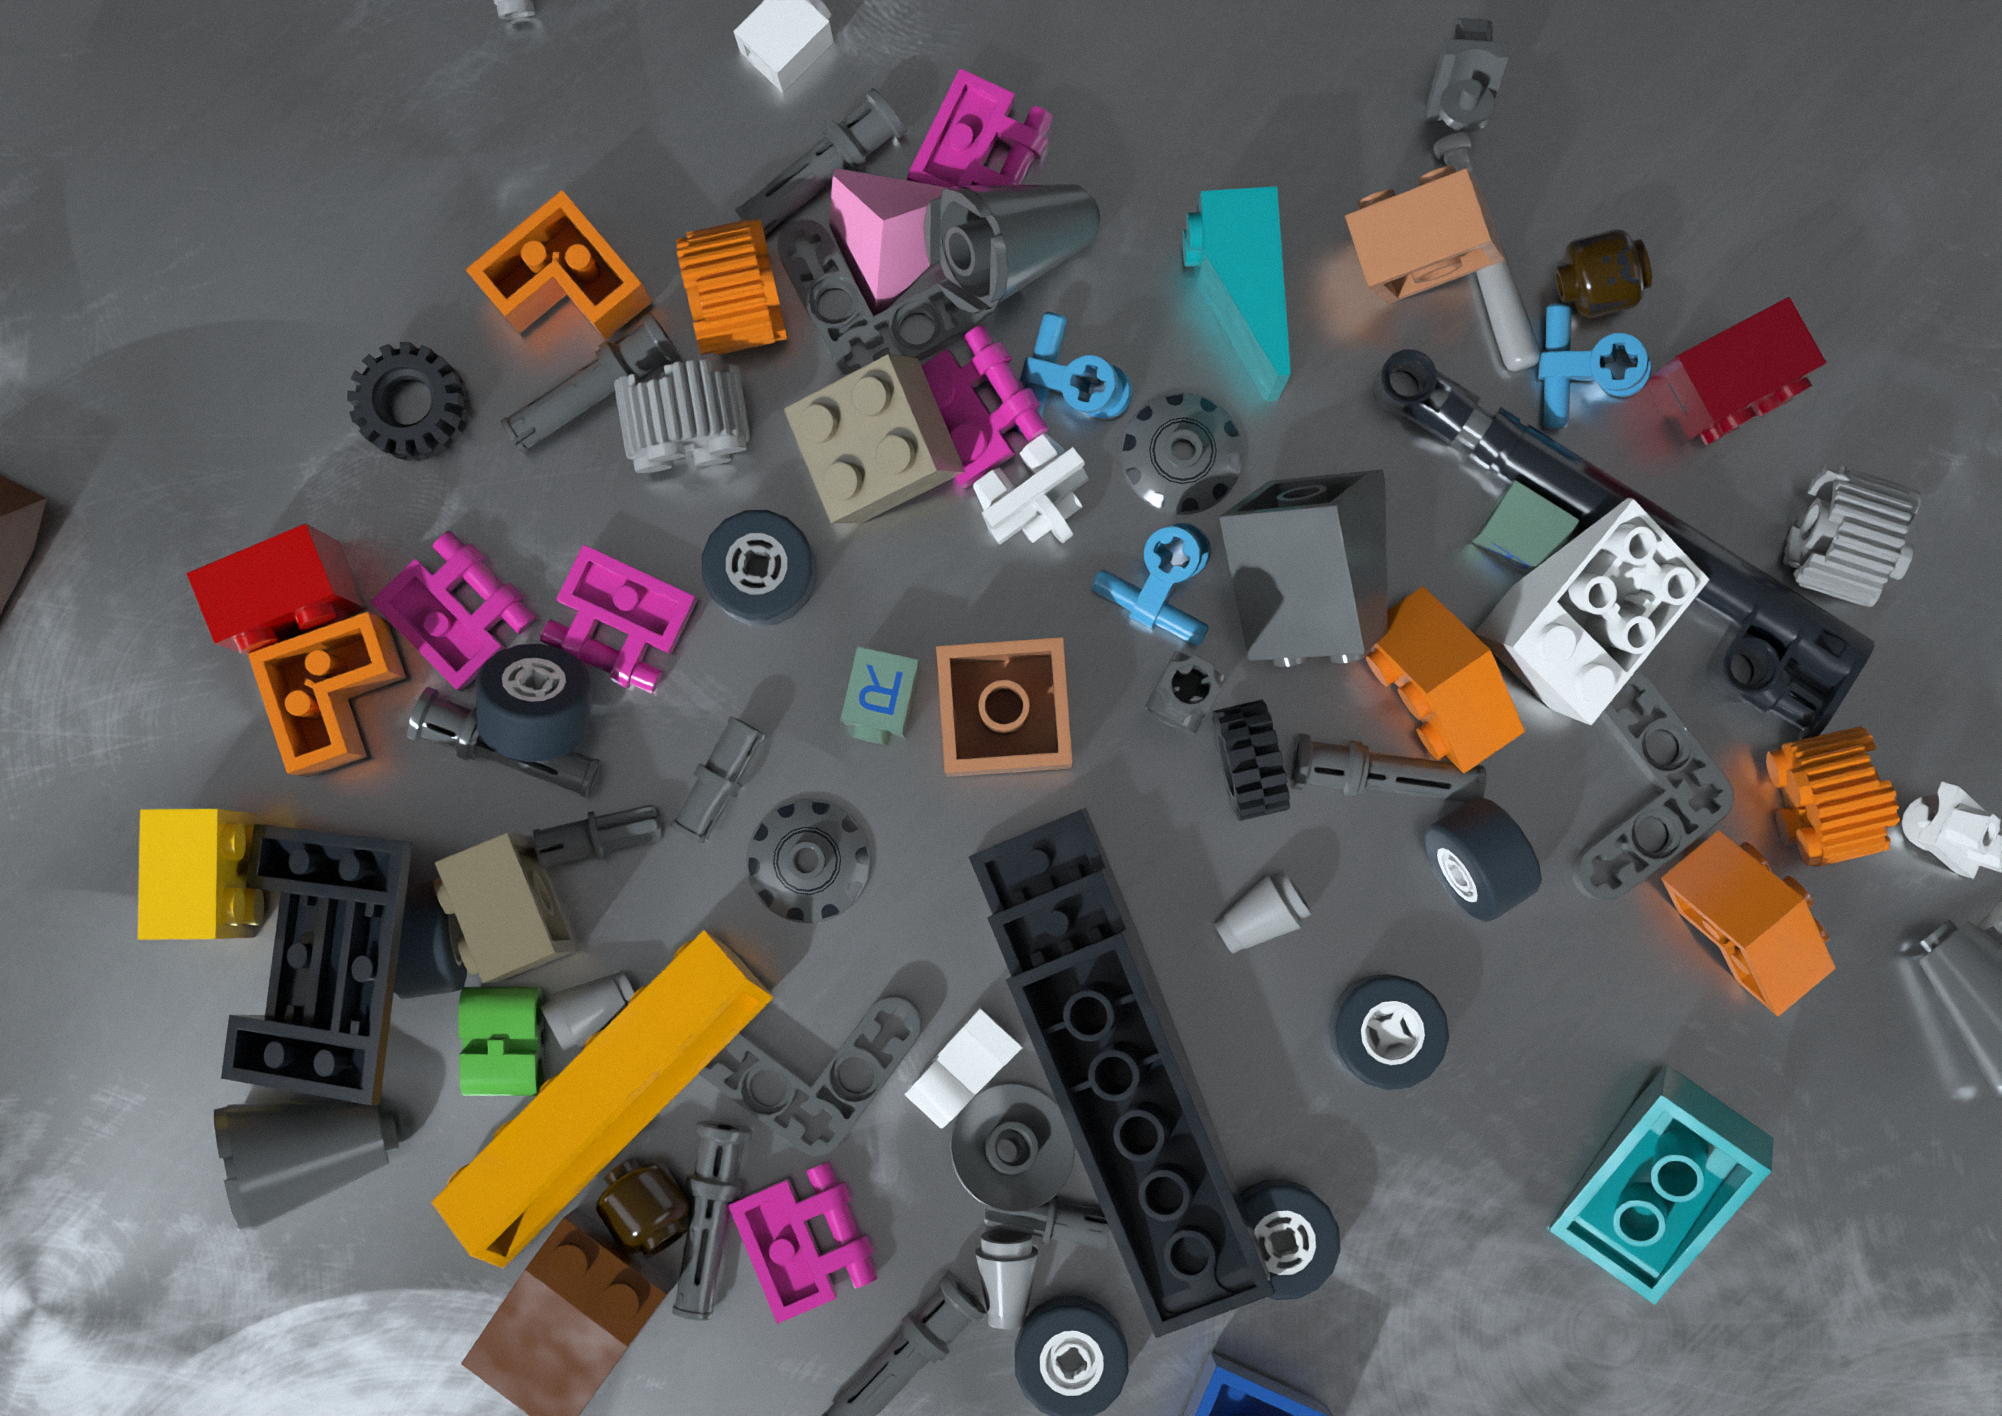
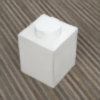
M764 0L733 31L740 53L782 93L834 43L828 20L832 15L821 0Z

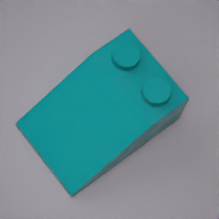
M1277 186L1201 191L1196 212H1187L1186 229L1182 231L1184 266H1195L1196 285L1265 401H1276L1279 399L1291 376Z
M1666 1064L1630 1107L1551 1222L1549 1231L1656 1305L1772 1171L1774 1138Z

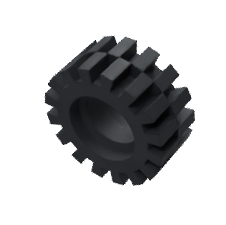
M400 342L399 349H394L390 344L379 347L382 355L376 359L368 354L362 360L367 366L365 371L361 374L354 370L350 379L356 384L355 391H347V401L354 406V411H350L349 414L352 422L359 426L361 435L386 454L390 453L395 458L406 461L408 456L420 461L428 459V452L434 451L440 455L448 450L444 443L449 438L455 442L462 434L457 429L459 422L467 424L469 415L464 409V403H469L468 392L461 385L464 381L459 373L431 348L424 345L416 348L411 342ZM413 379L425 383L431 393V406L428 413L420 421L413 424H400L393 421L387 411V398L392 388L405 380Z
M1263 699L1212 711L1214 735L1218 745L1217 751L1223 768L1224 780L1226 779L1229 798L1232 801V807L1238 821L1289 810L1290 794L1286 784L1288 781L1283 768L1282 752L1279 750L1276 730L1273 729L1272 717L1270 712L1268 713L1267 705Z

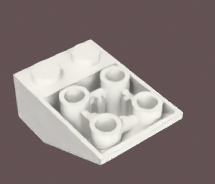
M1627 498L1514 584L1474 634L1551 710L1592 725L1710 579L1634 499Z

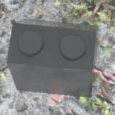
M1383 469L1268 481L1219 516L1249 661L1272 660L1274 666L1287 667L1301 664L1309 660L1310 657L1330 656V660L1333 663L1354 662L1365 658L1368 655V651L1388 633L1386 494Z

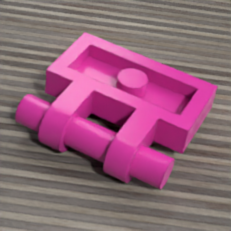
M959 68L908 172L907 181L948 188L971 185H1021L1033 159L1041 158L1049 142L1045 134L1054 117L1047 110L1032 106L1024 124L1009 118L1008 115L1015 103V93ZM997 139L1012 147L1000 173L984 166Z
M984 325L973 328L963 337L974 355L971 362L961 367L953 352L945 349L921 366L965 469L964 473L955 477L959 485L964 488L969 487L988 472L1016 455V452L1004 435L1008 430L1018 425L1027 441L1030 442L1041 434L1046 433L1049 429L1038 412L1041 403L1031 388L1024 389L1009 366L1012 360L1010 354L1002 342L995 343ZM989 379L1003 401L1000 408L993 413H990L975 387Z
M449 530L443 533L432 546L446 561L435 574L415 558L371 603L456 690L462 692L477 678L483 663L498 651L506 649L490 630L499 621L504 620L520 635L533 625L536 617L523 605L522 600L524 596L513 584L507 583L504 585L483 564L485 556L473 544L464 545ZM466 581L485 600L473 614L451 593L460 582Z
M583 544L556 598V601L578 612L570 628L550 619L543 628L540 642L561 648L577 657L580 662L583 661L609 673L610 681L626 689L632 684L652 694L661 680L663 671L642 662L643 656L649 645L672 655L698 599L685 591ZM599 621L628 635L621 651L593 639V633Z
M829 1161L806 1170L815 1194L798 1201L790 1179L786 1178L733 1201L728 1205L777 1324L836 1299L837 1292L829 1273L846 1266L855 1289L878 1279L869 1255L874 1253L867 1234L860 1236L847 1205V1202L852 1198L845 1182L838 1183ZM824 1213L837 1246L820 1254L807 1220Z

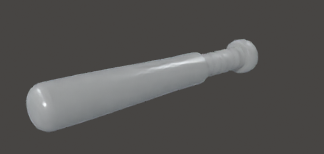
M1466 132L1445 136L1434 143L1433 149L1438 160H1444L1447 166H1454L1456 172L1467 168L1476 181L1469 156L1467 155V151L1471 148V141ZM1487 204L1506 260L1478 270L1476 274L1504 365L1510 371H1522L1539 362L1541 356L1540 349L1502 246L1489 204Z

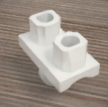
M1043 433L1027 444L1020 452L1022 461L1033 474L1024 483L1015 488L1003 471L997 468L988 472L973 485L984 510L982 515L988 530L999 545L1021 529L1032 543L1050 530L1061 543L1073 537V533L1065 520L1082 508V504L1073 492L1089 481L1082 467L1085 463L1073 447L1065 452L1050 436Z
M1941 782L1937 792L1938 796L1927 795L1920 797L1912 802L1904 812L1902 826L1904 834L1909 841L1923 850H1929L1956 874L1974 879L1979 866L2002 873V829H2000V819L1993 813L1985 811L1960 787Z

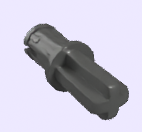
M645 805L597 817L595 812L591 811L587 812L588 819L541 830L539 828L533 830L536 849L562 844L539 850L537 856L541 869L597 855L598 860H604V853L658 841L661 838L660 821L653 805Z
M1057 1194L1047 1203L1028 1211L1004 1212L986 1206L984 1213V1223L988 1227L1042 1237V1244L1048 1245L1049 1240L1053 1239L1099 1248L1102 1251H1105L1107 1247L1110 1228L1102 1209L1057 1201Z

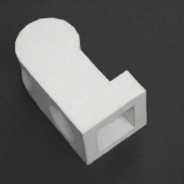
M981 1006L933 1058V1063L904 1095L939 1128L943 1129L997 1072L1023 1048V1044Z

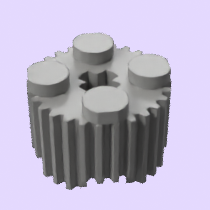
M705 359L693 362L691 360L684 363L675 362L664 366L665 372L652 376V380L646 383L637 384L636 374L619 377V380H615L614 387L625 454L627 459L633 460L636 473L666 470L672 467L671 460L692 456L694 457L695 466L717 465L731 461V453L747 449L746 442L751 438L738 365H726L723 371L713 373L711 361H706Z
M1825 464L1822 470H1818L1817 476L1812 478L1811 485L1807 491L1808 494L1817 496V499L1809 507L1802 526L1793 525L1790 534L1787 536L1786 541L1788 543L1784 549L1786 555L1783 559V564L1797 568L1793 575L1799 586L1858 605L1872 607L1879 599L1884 583H1887L1889 577L1897 580L1902 579L1911 563L1914 546L1912 543L1905 542L1904 536L1908 532V525L1911 524L1918 512L1921 494L1917 490L1908 488L1905 485L1846 466H1841L1839 469Z

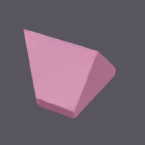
M835 168L832 180L829 227L872 315L875 316L885 311L931 266L925 250L923 231L926 208L931 200L940 198L942 195L940 191L948 187Z

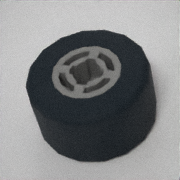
M744 510L724 519L709 535L701 555L702 579L710 597L731 618L752 626L775 625L795 616L809 601L816 583V558L803 531L788 517L769 510Z

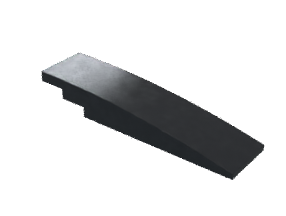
M1086 807L969 856V860L992 912V915L987 917L1011 974V977L1006 979L1155 1338L1274 1295L1276 1290L1199 1085Z

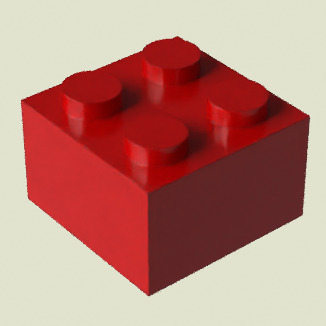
M306 523L186 573L214 644L240 652V654L248 655V653L351 618L352 615L367 609L341 543Z

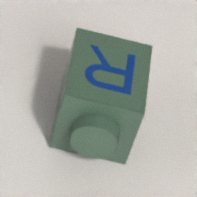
M1515 480L1503 490L1471 542L1526 576L1573 540L1569 536L1579 520Z
M857 646L840 718L845 725L854 726L853 738L882 745L889 744L891 735L905 738L921 669L919 660Z

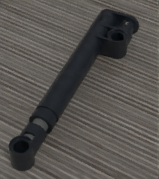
M1415 349L1398 351L1389 357L1376 375L1373 383V396L1377 405L1384 412L1393 416L1407 417L1449 445L1454 439L1458 440L1471 449L1466 458L1467 460L1485 471L1491 470L1495 473L1494 477L1507 485L1516 480L1577 518L1579 522L1575 528L1582 532L1627 498L1634 499L1710 579L1694 598L1693 602L1730 624L1711 654L1706 666L1707 679L1711 687L1719 695L1729 699H1739L1762 714L1767 711L1775 714L1798 729L1797 740L1819 736L1826 728L1872 654L1875 641L1529 424L1527 426L1520 423V418L1506 409L1500 407L1493 415L1478 406L1480 397L1437 371L1433 361L1425 353ZM1401 370L1411 373L1418 381L1419 393L1414 396L1398 394L1390 383V373ZM1736 653L1747 656L1753 664L1754 676L1748 685L1738 681L1731 670V662Z

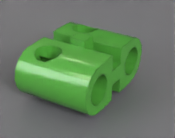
M463 987L460 993L458 1008L459 1039H462V1052L459 1054V1080L463 1096H537L539 1089L544 1083V1044H541L544 1014L540 1008L544 1004L541 987Z

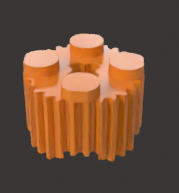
M760 218L746 219L686 232L687 237L676 239V251L684 288H686L692 317L695 321L693 326L701 355L714 352L716 356L787 339Z
M1862 726L1785 743L1779 749L1768 751L1766 764L1770 779L1776 788L1780 787L1783 794V803L1786 807L1777 809L1775 813L1779 834L1786 846L1797 844L1800 856L1806 866L1820 867L1890 849L1889 844L1891 840L1887 837L1886 828L1897 826L1898 822H1900V817L1897 813L1899 806L1895 801L1896 791L1893 789L1890 779L1880 780L1875 767L1871 764V757L1866 752L1874 751L1877 748L1873 742L1872 734L1868 733L1867 729L1862 728Z

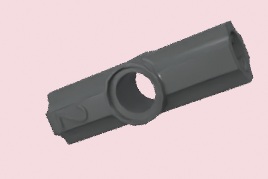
M1174 651L1144 708L1166 725L1195 735L1206 713L1216 701L1225 677L1214 669V664L1194 654L1191 657Z

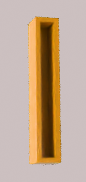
M703 930L694 940L682 945L675 953L672 962L650 984L638 989L631 996L627 1007L605 1029L593 1034L584 1044L582 1052L560 1074L548 1079L539 1089L537 1096L513 1120L503 1124L495 1132L492 1141L468 1165L461 1167L450 1177L447 1186L431 1203L470 1256L503 1269L774 997L729 947Z

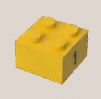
M140 809L138 940L255 938V925H260L263 919L264 898L261 889L246 887L253 828L257 821L256 813L224 809Z

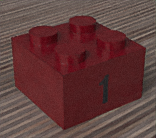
M1789 296L1678 354L1649 378L1647 385L1680 445L1682 446L1700 436L1704 445L1707 446L1739 429V426L1752 420L1757 414L1759 418L1763 417L1812 388L1813 385L1808 376L1826 365L1827 362Z

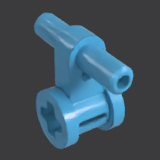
M1565 303L1550 304L1546 312V350L1540 353L1538 377L1539 380H1545L1544 426L1548 429H1564L1569 425L1570 381H1597L1605 392L1616 397H1628L1641 391L1648 383L1652 370L1650 358L1643 344L1632 335L1614 333L1602 338L1592 351H1571L1572 307ZM1626 351L1631 362L1637 363V367L1626 369L1625 379L1616 380L1611 369L1605 368V365L1616 362L1617 352Z
M1053 312L1044 313L1032 358H1025L1019 382L1025 384L1024 389H1032L1041 403L1038 409L1041 417L1049 390L1062 393L1070 406L1097 419L1108 420L1122 414L1129 406L1132 398V384L1128 375L1119 367L1093 355L1078 357L1068 366L1056 364L1067 319L1061 314ZM1105 382L1103 393L1094 392L1092 395L1089 394L1091 383ZM1018 425L1013 427L1016 432L1022 433Z
M1176 523L1161 528L1149 537L1144 548V561L1150 575L1143 589L1103 569L1096 574L1091 585L1092 591L1131 611L1130 618L1150 629H1154L1157 625L1195 646L1200 645L1209 630L1208 624L1169 604V601L1179 582L1197 575L1206 567L1211 554L1210 542L1206 534L1199 527L1190 523ZM1182 539L1185 542L1182 552L1190 557V559L1174 566L1170 563L1173 553L1166 548V544Z

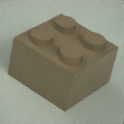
M887 354L783 408L831 523H863L965 472L918 358Z
M507 832L435 862L440 878L435 879L433 882L437 898L447 915L455 913L464 935L463 938L457 940L460 956L471 975L479 973L482 983L509 980L578 951L545 868L541 869L537 856L539 853L532 836Z

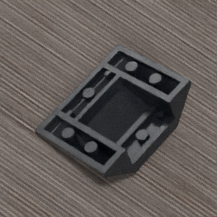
M254 824L246 887L281 892L265 1015H229L221 1079L368 1105H380L413 842Z

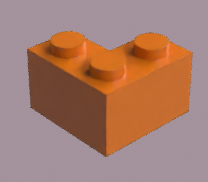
M563 190L553 196L465 269L519 334L566 295L605 340L653 302L639 279Z
M1424 586L1387 610L1388 633L1371 648L1372 652L1366 656V660L1373 673L1384 686L1388 687L1395 683L1399 687L1398 693L1406 707L1418 720H1422L1423 725L1417 729V733L1434 758L1440 760L1446 755L1465 774L1526 732L1491 649Z
M370 612L356 615L248 653L287 774L311 777L367 757L348 698L406 678L387 620Z
M1718 830L1661 877L1678 912L1720 948L1735 980L1777 1017L1836 969L1825 945L1830 940V937L1824 927L1810 912V908L1814 905L1810 894L1793 877L1786 876L1781 880L1773 874L1767 860L1750 843L1743 842L1738 846Z

